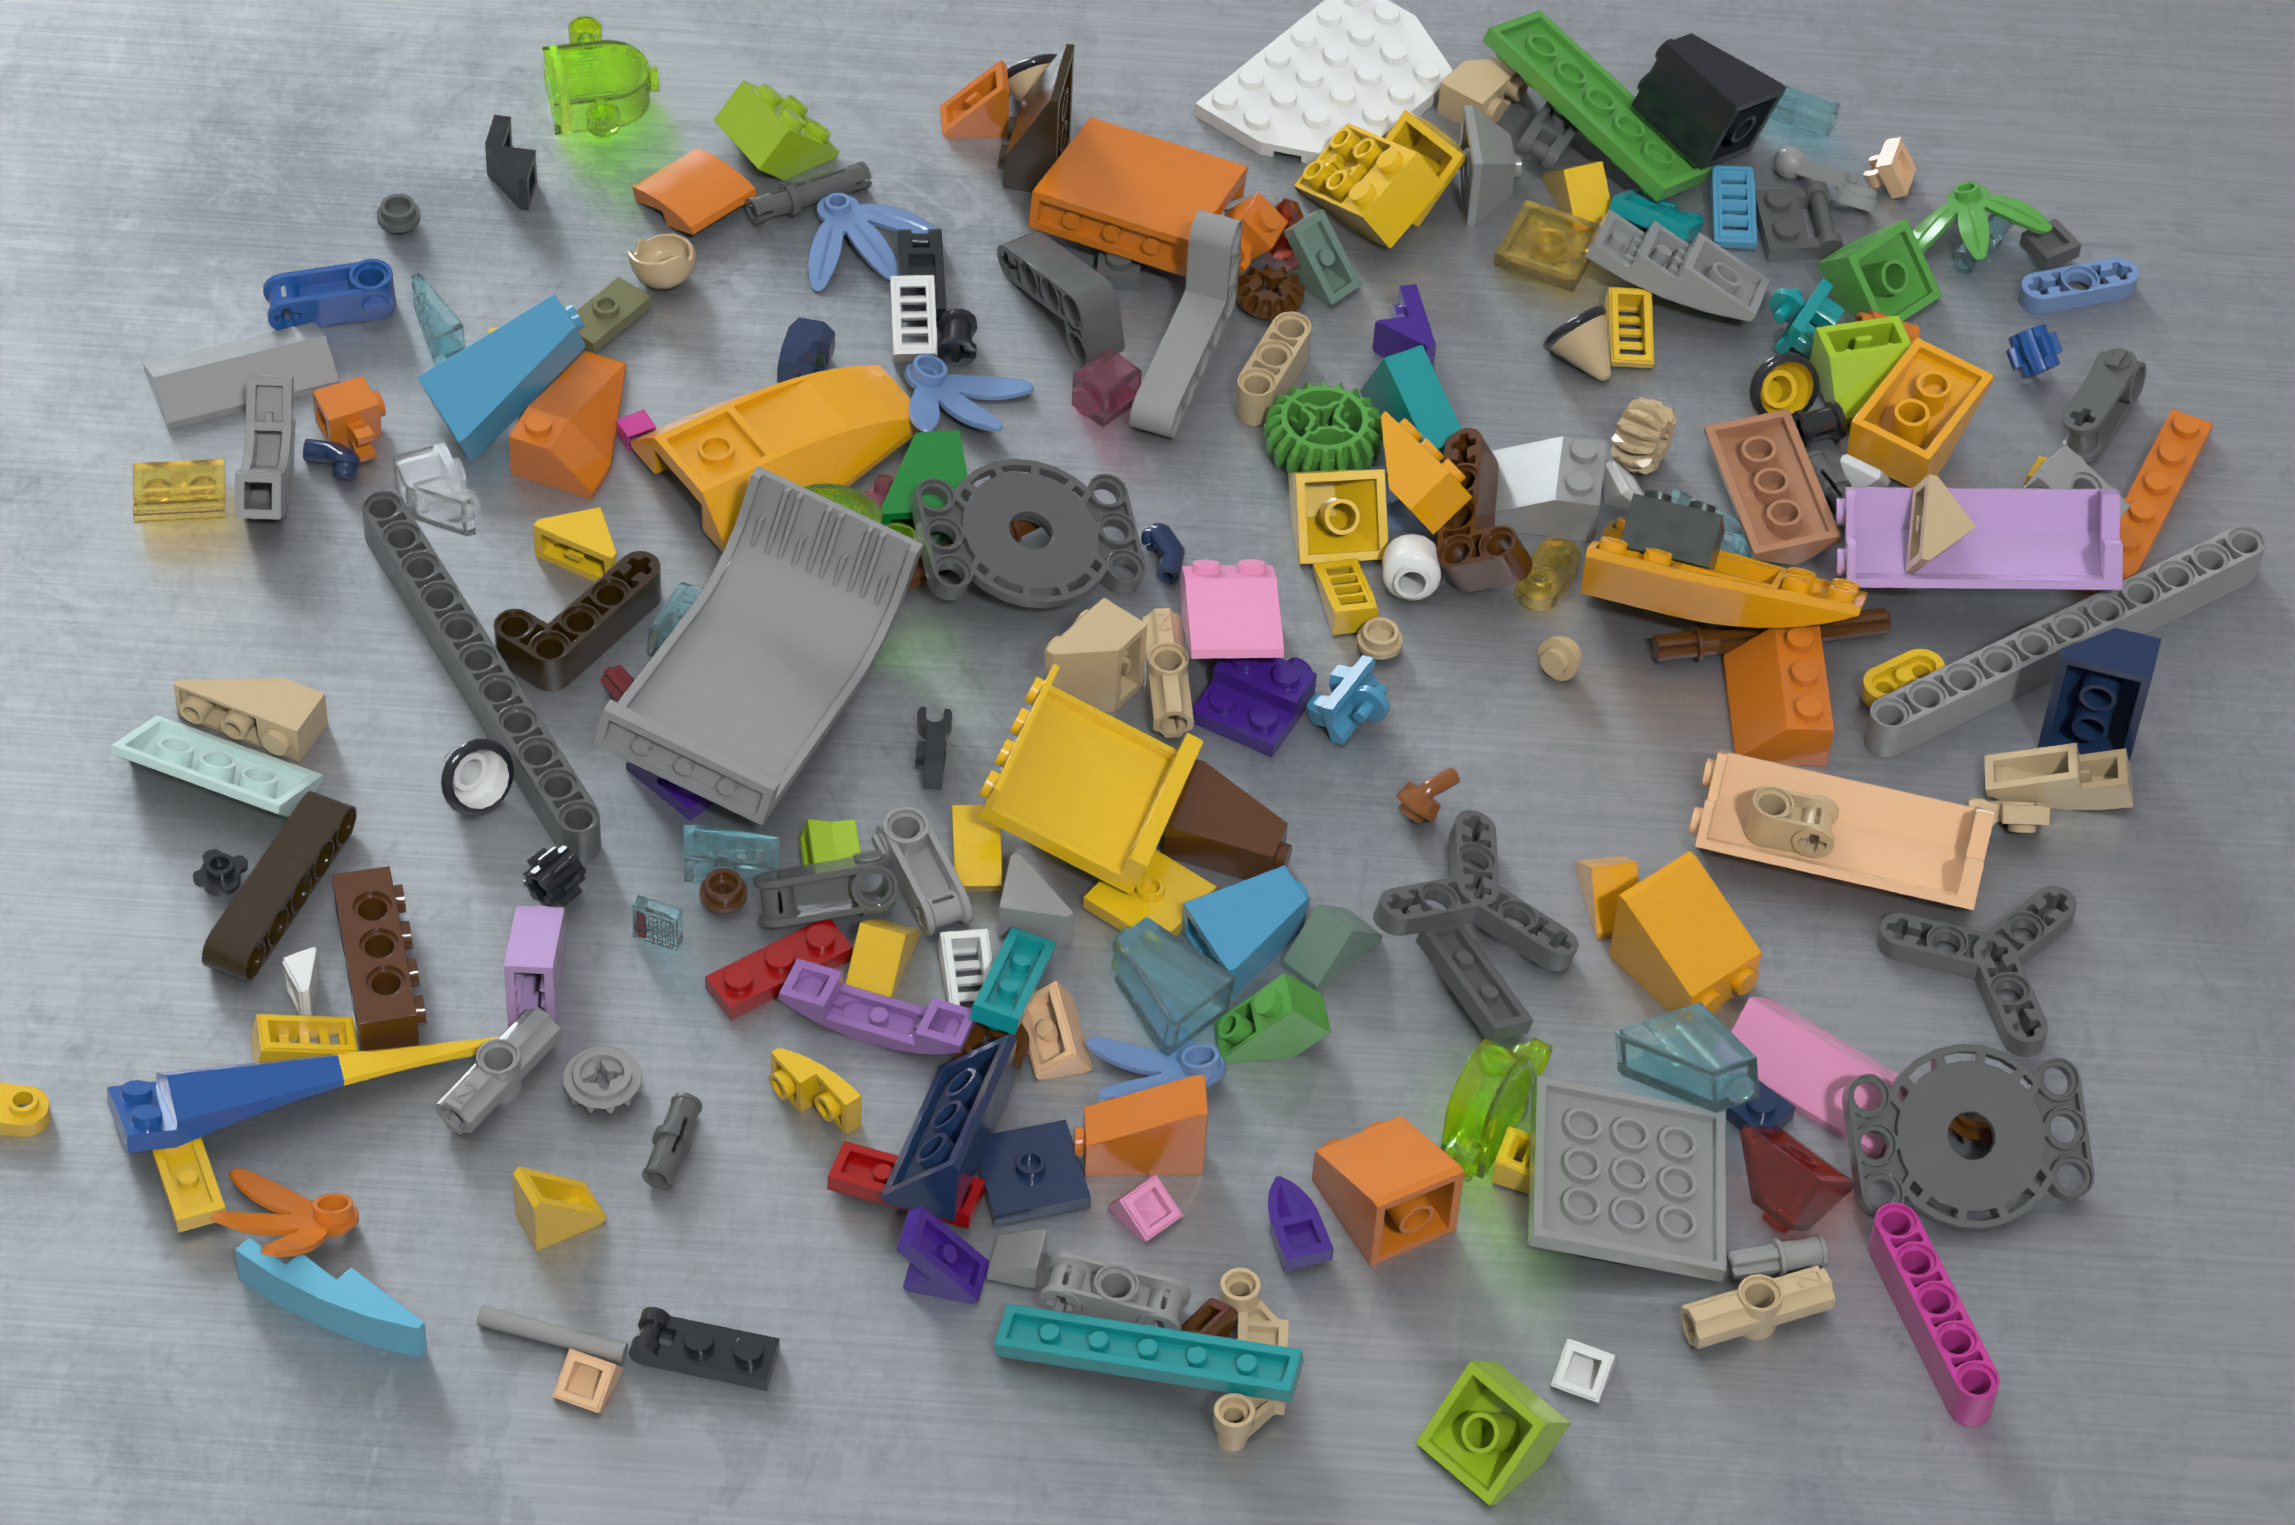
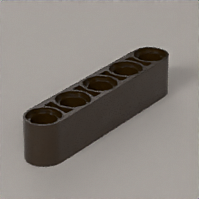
M309 791L303 796L208 935L202 951V963L204 966L248 982L256 977L348 841L356 822V807L313 791Z

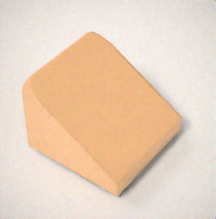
M569 1348L552 1397L601 1414L624 1368Z

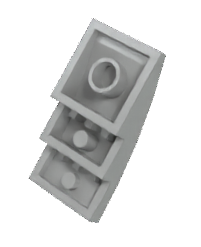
M1611 209L1600 222L1585 254V257L1623 280L1662 298L1707 313L1752 322L1757 315L1770 282L1768 278L1700 232L1691 244H1688L1656 221L1644 233Z

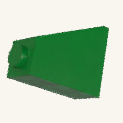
M960 430L915 433L881 507L882 525L918 541L911 511V500L918 484L924 479L936 478L947 482L956 490L960 482L967 477ZM934 494L922 496L923 502L931 508L938 509L945 506L943 500ZM937 531L930 534L933 541L952 540L951 537L943 532Z

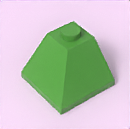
M1907 219L1898 221L1850 242L1817 263L1823 278L1834 285L1830 290L1834 302L1854 317L1859 312L1867 313L1868 310L1872 309L1888 316L1899 315L1900 319L1904 321L1942 296Z

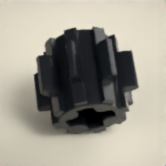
M564 845L562 847H552L549 851L543 847L527 860L531 868L524 872L525 879L523 883L534 900L536 899L544 906L550 905L553 907L561 902L567 905L583 892L579 885L586 880L584 874L587 871L576 853H572Z

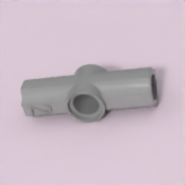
M538 1007L534 1010L527 1009L500 1038L488 1040L479 1047L476 1054V1063L436 1104L437 1115L444 1120L449 1129L459 1135L463 1133L471 1134L499 1103L512 1101L519 1095L522 1090V1079L562 1037L561 1028L554 1022L551 1014Z

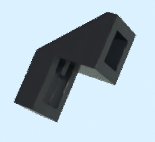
M494 115L485 142L487 175L520 210L528 211L537 184L536 150L513 147L511 117Z

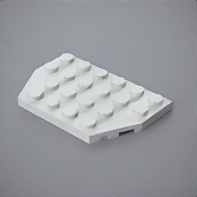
M1324 0L1195 103L1194 116L1259 155L1274 157L1276 151L1302 156L1301 163L1310 164L1328 146L1332 136L1347 123L1386 138L1404 110L1421 116L1439 101L1440 84L1453 72V69L1418 18L1389 0Z

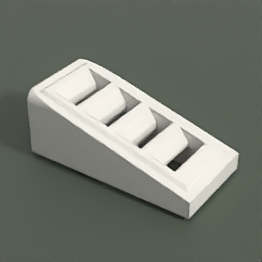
M934 275L890 276L893 363H910L920 354H930L937 357ZM900 288H925V295L900 296ZM926 304V311H901L900 305ZM926 320V327H901V321ZM902 336H927V342L902 343Z
M988 929L940 932L938 953L947 1002L960 1005V1002L975 1001L979 991L958 993V987L983 985L993 965ZM977 955V960L954 962V956ZM980 970V975L956 977L957 971Z

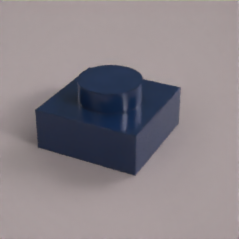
M1757 1080L1726 1107V1120L1762 1146L1793 1120L1795 1107L1760 1080Z

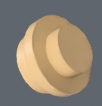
M1372 618L1358 632L1357 646L1365 656L1374 657L1376 660H1386L1396 656L1402 649V634L1397 624L1388 618Z
M1554 636L1547 638L1539 645L1537 659L1540 667L1548 676L1558 681H1566L1578 672L1582 654L1579 646L1571 638Z

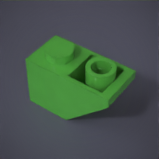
M1286 973L1213 1022L1220 1055L1226 1063L1295 1057L1331 1033L1323 994Z

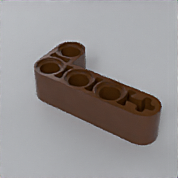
M1473 428L1461 429L1451 435L1446 442L1444 461L1448 458L1465 475L1466 478L1460 484L1468 491L1472 498L1438 530L1436 554L1438 562L1454 587L1460 592L1472 593L1521 582L1531 572L1533 561L1518 535L1511 527L1506 525L1494 526L1499 471L1498 460L1478 430Z

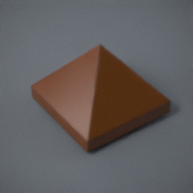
M1209 1298L1181 1325V1331L1229 1338L1238 1312L1230 1305L1217 1299Z

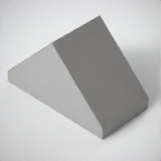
M1019 852L1011 855L999 906L998 937L1006 938L1011 927L1056 941V946L1066 947L1073 942L1074 912Z

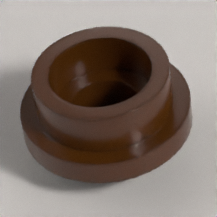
M726 868L716 869L710 872L700 886V900L704 907L712 912L719 914L732 913L739 910L747 900V885L737 872Z

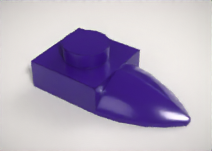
M1282 1176L1275 1177L1268 1195L1269 1233L1284 1270L1289 1271L1331 1261L1334 1248L1318 1209L1311 1198L1293 1182Z

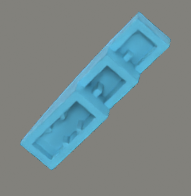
M250 1237L235 1249L239 1280L278 1306L321 1328L373 1347L418 1358L427 1353L425 1322L352 1267L338 1279H335L305 1255L295 1256L290 1262L284 1264L274 1256L261 1254L262 1246Z

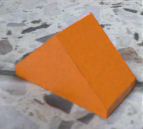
M1002 60L998 61L940 105L942 135L948 139L1006 137L1009 120V84L1006 63Z

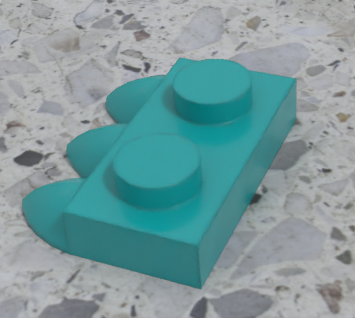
M1631 189L1613 196L1609 210L1611 209L1640 230L1644 229V227L1649 229L1653 222L1656 221L1687 243L1695 239L1705 222V218L1701 214L1679 212V207L1675 203L1653 201V198L1646 195L1642 190Z

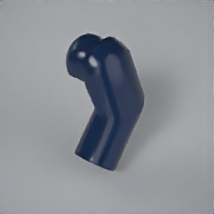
M1154 523L1152 527L1143 530L1141 541L1143 545L1148 544L1146 548L1148 551L1158 550L1161 554L1156 575L1158 580L1165 584H1174L1179 579L1185 549L1168 525Z

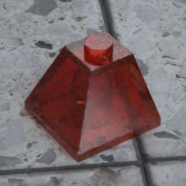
M1745 1125L1740 1132L1751 1201L1765 1212L1762 1219L1773 1228L1783 1233H1787L1789 1230L1808 1231L1852 1191L1854 1187L1852 1179L1782 1128Z

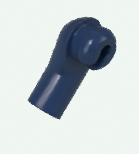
M306 438L303 447L304 461L334 464L332 474L338 480L353 481L356 478V469L360 467V457L339 442Z

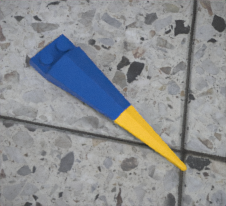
M500 1037L156 1073L155 1082L132 1080L120 1086L107 1087V1104L127 1153L174 1148L263 1112L336 1088L420 1066L475 1056L483 1043Z

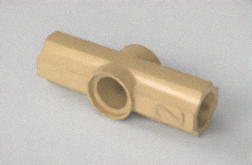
M1154 608L1150 614L1142 617V621L1148 624L1145 655L1147 669L1146 691L1150 696L1153 731L1160 732L1164 738L1181 737L1186 731L1192 730L1194 726L1188 677L1189 655L1185 649L1181 615L1175 614L1170 608Z
M1817 1265L1774 1279L1762 1274L1750 1275L1743 1279L1737 1290L1681 1306L1679 1317L1683 1327V1334L1690 1347L1695 1346L1696 1349H1700L1740 1336L1752 1340L1765 1339L1773 1334L1777 1325L1833 1309L1836 1297L1833 1292L1832 1280L1826 1269H1820Z

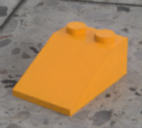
M1917 337L1851 421L1846 454L1882 471L1890 478L1908 487H1915L1929 474L1937 476L1945 466L1991 386L1994 375Z

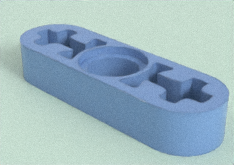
M2114 257L2027 274L2022 279L2018 302L2027 312L2041 315L2127 299L2135 292L2139 270L2130 260ZM2074 281L2086 284L2089 289L2077 290L2070 287L2068 283Z

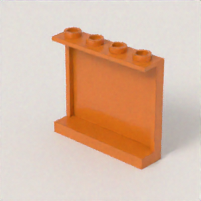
M1090 117L1032 191L1028 227L1186 277L1189 235L1198 210H1203L1221 215L1232 199L1242 198L1244 196L1248 166Z

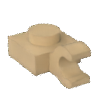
M1980 797L1966 799L1967 806L1980 807L1984 810L1995 812L1993 825L1997 822L2008 824V831L2035 833L2036 825L2049 826L2050 806L2044 802L1987 801Z

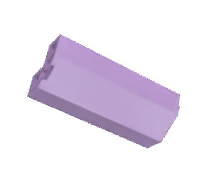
M1845 487V498H1836V525H1844L1845 548H1837V576H1845L1846 580L1860 584L1859 588L2122 590L2123 543L2120 540L2121 494L2118 489L1947 488L1976 525V528L1915 574L1906 573L1914 487Z

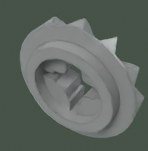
M595 1046L580 1051L569 1060L563 1072L564 1092H567L570 1096L573 1106L581 1104L586 1107L590 1114L595 1109H606L611 1115L615 1107L620 1105L629 1107L632 1097L635 1094H640L642 1073L638 1062L628 1052L616 1047ZM598 1070H601L602 1076H605L609 1082L607 1090H603L596 1083Z

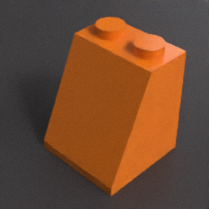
M1398 1116L1386 1122H1375L1359 1133L1342 1140H1331L1315 1150L1312 1181L1369 1266L1456 1231L1464 1170L1459 1163L1404 1117Z

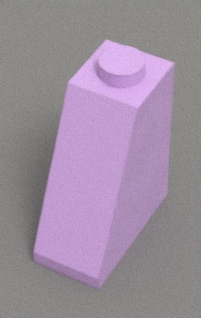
M544 905L516 906L504 960L508 1027H511L527 1009L534 1010L536 1007L551 1014L552 1019L557 1024L566 946L565 908Z

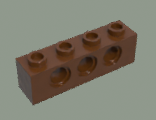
M390 866L332 874L335 907L360 1051L420 1045L418 1025L427 1024L423 995L413 996L412 988L420 987L416 958H406L405 950L413 949L409 921L400 922L399 913H406L403 885H393Z

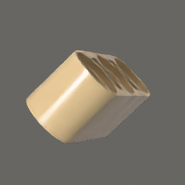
M1293 311L1277 315L1239 374L1235 414L1240 422L1254 427L1263 426L1266 423V414L1269 411V406L1274 405L1278 394L1286 395L1289 387L1294 385L1307 364L1312 326L1310 320L1305 315Z

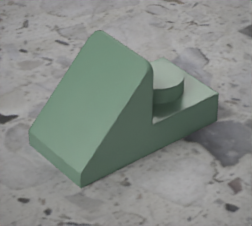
M1323 209L1313 211L1283 231L1299 261V264L1291 268L1287 273L1298 274L1300 285L1305 286V290L1323 304L1331 306L1362 285Z

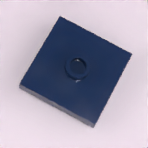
M1066 1120L992 1134L977 1168L979 1178L985 1180L984 1195L994 1226L1090 1208L1091 1195L1079 1158L1075 1156L1074 1143Z

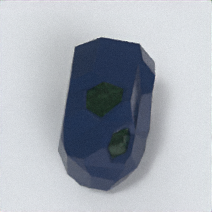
M799 317L788 327L778 361V383L828 369L835 349V332L826 322Z

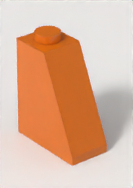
M1194 1075L1084 1107L1083 1127H1074L1075 1156L1083 1157L1084 1176L1203 1174L1208 1120L1205 1075Z

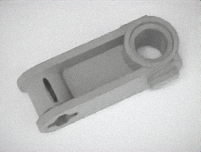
M901 806L890 810L885 815L882 825L876 826V834L872 835V843L876 850L880 849L882 854L890 857L891 870L896 875L899 890L924 936L932 935L935 933L936 928L958 921L963 925L972 922L973 914L968 894L941 845L939 835L930 818L923 811L915 807Z

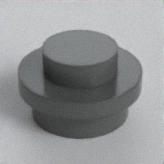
M392 194L382 200L377 210V221L380 227L388 232H408L419 224L420 209L410 196Z

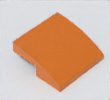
M695 148L632 186L636 202L661 210L667 226L691 235L696 234L745 204L746 198L757 196L756 188L738 171L718 157L699 148Z

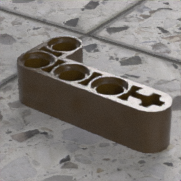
M635 551L627 554L548 624L522 609H508L498 614L494 620L495 647L510 671L543 691L555 692L567 687L660 603L662 594L661 564L659 559L654 554L646 551Z

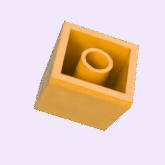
M1691 851L1683 854L1619 895L1609 956L1685 1027L1701 1017H1711L1724 1002L1737 994L1742 996L1748 993L1757 983L1762 951L1698 858Z

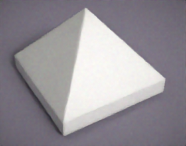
M1843 454L1840 459L1844 475L1850 481L1852 487H1887L1891 481L1889 476L1882 471L1848 454Z
M1609 460L1605 463L1604 504L1629 509L1633 493L1643 496L1644 494L1633 475L1615 461Z

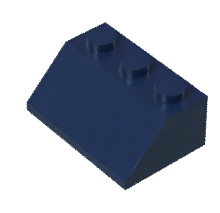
M2113 628L2061 649L2037 748L2077 743L2079 755L2126 748L2130 763L2161 638Z

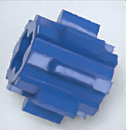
M2046 324L2024 330L2008 339L2011 348L2007 349L2006 353L2013 371L2020 369L2023 378L2040 374L2061 364L2057 354L2063 351L2056 332L2049 334Z

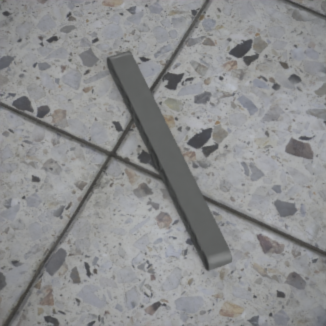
M381 490L369 494L362 504L364 535L367 545L488 739L500 743L509 752L514 766L513 779L555 846L562 847L564 845L568 847V850L576 853L581 863L592 860L599 854L601 849L600 814L597 806L403 500L391 491Z

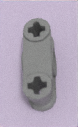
M1070 1251L1056 1252L1051 1256L1048 1263V1270L1051 1273L1047 1286L1041 1289L1038 1296V1304L1041 1309L1158 1327V1322L1162 1321L1163 1325L1161 1328L1182 1329L1179 1317L1182 1307L1188 1304L1191 1297L1190 1288L1182 1280L1173 1276L1156 1275L1132 1269L1122 1264H1112L1087 1258ZM1068 1266L1071 1267L1070 1273L1066 1272ZM1167 1290L1169 1291L1168 1298L1164 1296V1293ZM1061 1297L1065 1298L1064 1303H1060Z

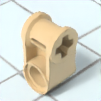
M1777 786L1760 787L1752 797L1744 826L1745 835L1748 840L1760 847L1800 853L1812 858L1824 857L1831 853L1834 848V836L1831 833V829L1838 819L1839 808L1833 800L1822 795H1809L1785 790ZM1817 809L1821 810L1820 818H1816ZM1810 834L1815 835L1813 844L1809 842Z

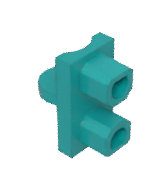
M1823 278L1811 296L1807 297L1805 301L1801 297L1802 292L1798 288H1781L1773 292L1768 302L1769 309L1773 314V320L1778 324L1790 323L1773 349L1779 354H1784L1792 346L1810 359L1816 327L1809 322H1813L1818 327L1835 325L1845 309L1827 297L1834 285Z

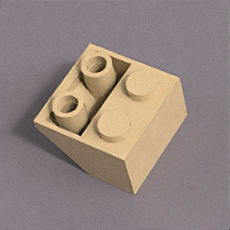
M1106 598L1101 599L1092 609H1086L1081 612L1074 625L1062 636H1055L1048 643L1044 651V680L1053 664H1056L1060 668L1052 686L1105 713L1116 712L1144 686L1148 624Z

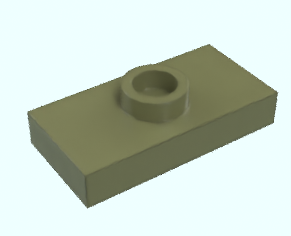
M617 277L580 307L577 313L585 327L579 330V333L586 345L585 350L596 354L652 308L651 296L622 278Z

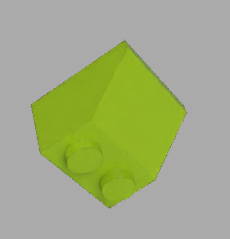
M1470 1361L1415 1443L1489 1506H1494L1544 1464L1571 1422L1497 1361Z

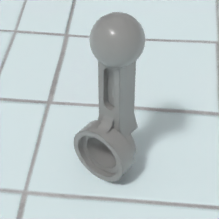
M1795 146L1783 147L1776 153L1773 166L1780 177L1796 179L1804 176L1816 181H1822L1836 189L1835 201L1858 209L1876 212L1879 202L1876 199L1877 190L1857 184L1859 175L1809 160L1804 152Z

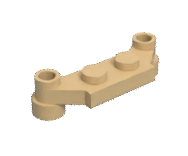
M1247 1268L1228 1270L1221 1278L1219 1298L1221 1302L1234 1307L1238 1312L1234 1324L1237 1327V1339L1288 1347L1289 1320L1278 1319L1260 1299L1261 1282L1257 1274ZM1238 1393L1223 1395L1216 1401L1213 1414V1425L1217 1431L1216 1440L1218 1445L1228 1452H1236L1243 1449L1247 1439L1273 1415L1285 1414L1286 1402L1244 1396Z

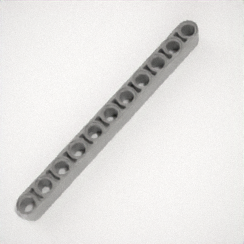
M2250 526L2233 527L2123 580L2122 590H2102L1878 698L1870 708L1864 745L1872 754L1882 758L1898 756L2054 680L2061 649L2113 628L2146 635L2252 583L2258 575L2266 547L2264 535L2256 528Z

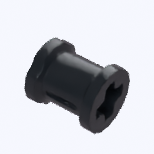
M964 309L947 310L941 314L938 323V329L942 335V340L938 345V357L948 366L963 367L966 364L972 363L976 358L977 346L972 342V339L977 331V319L974 314Z
M1836 401L1826 402L1823 408L1809 412L1798 410L1791 413L1805 448L1812 446L1813 442L1827 438L1840 440L1846 436L1847 422L1845 414Z

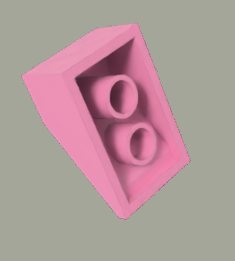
M1204 559L1194 561L1193 566H1182L1181 618L1191 659L1284 658L1278 586L1273 565H1266L1264 561L1258 559H1245L1239 561L1238 565L1220 566L1218 561Z

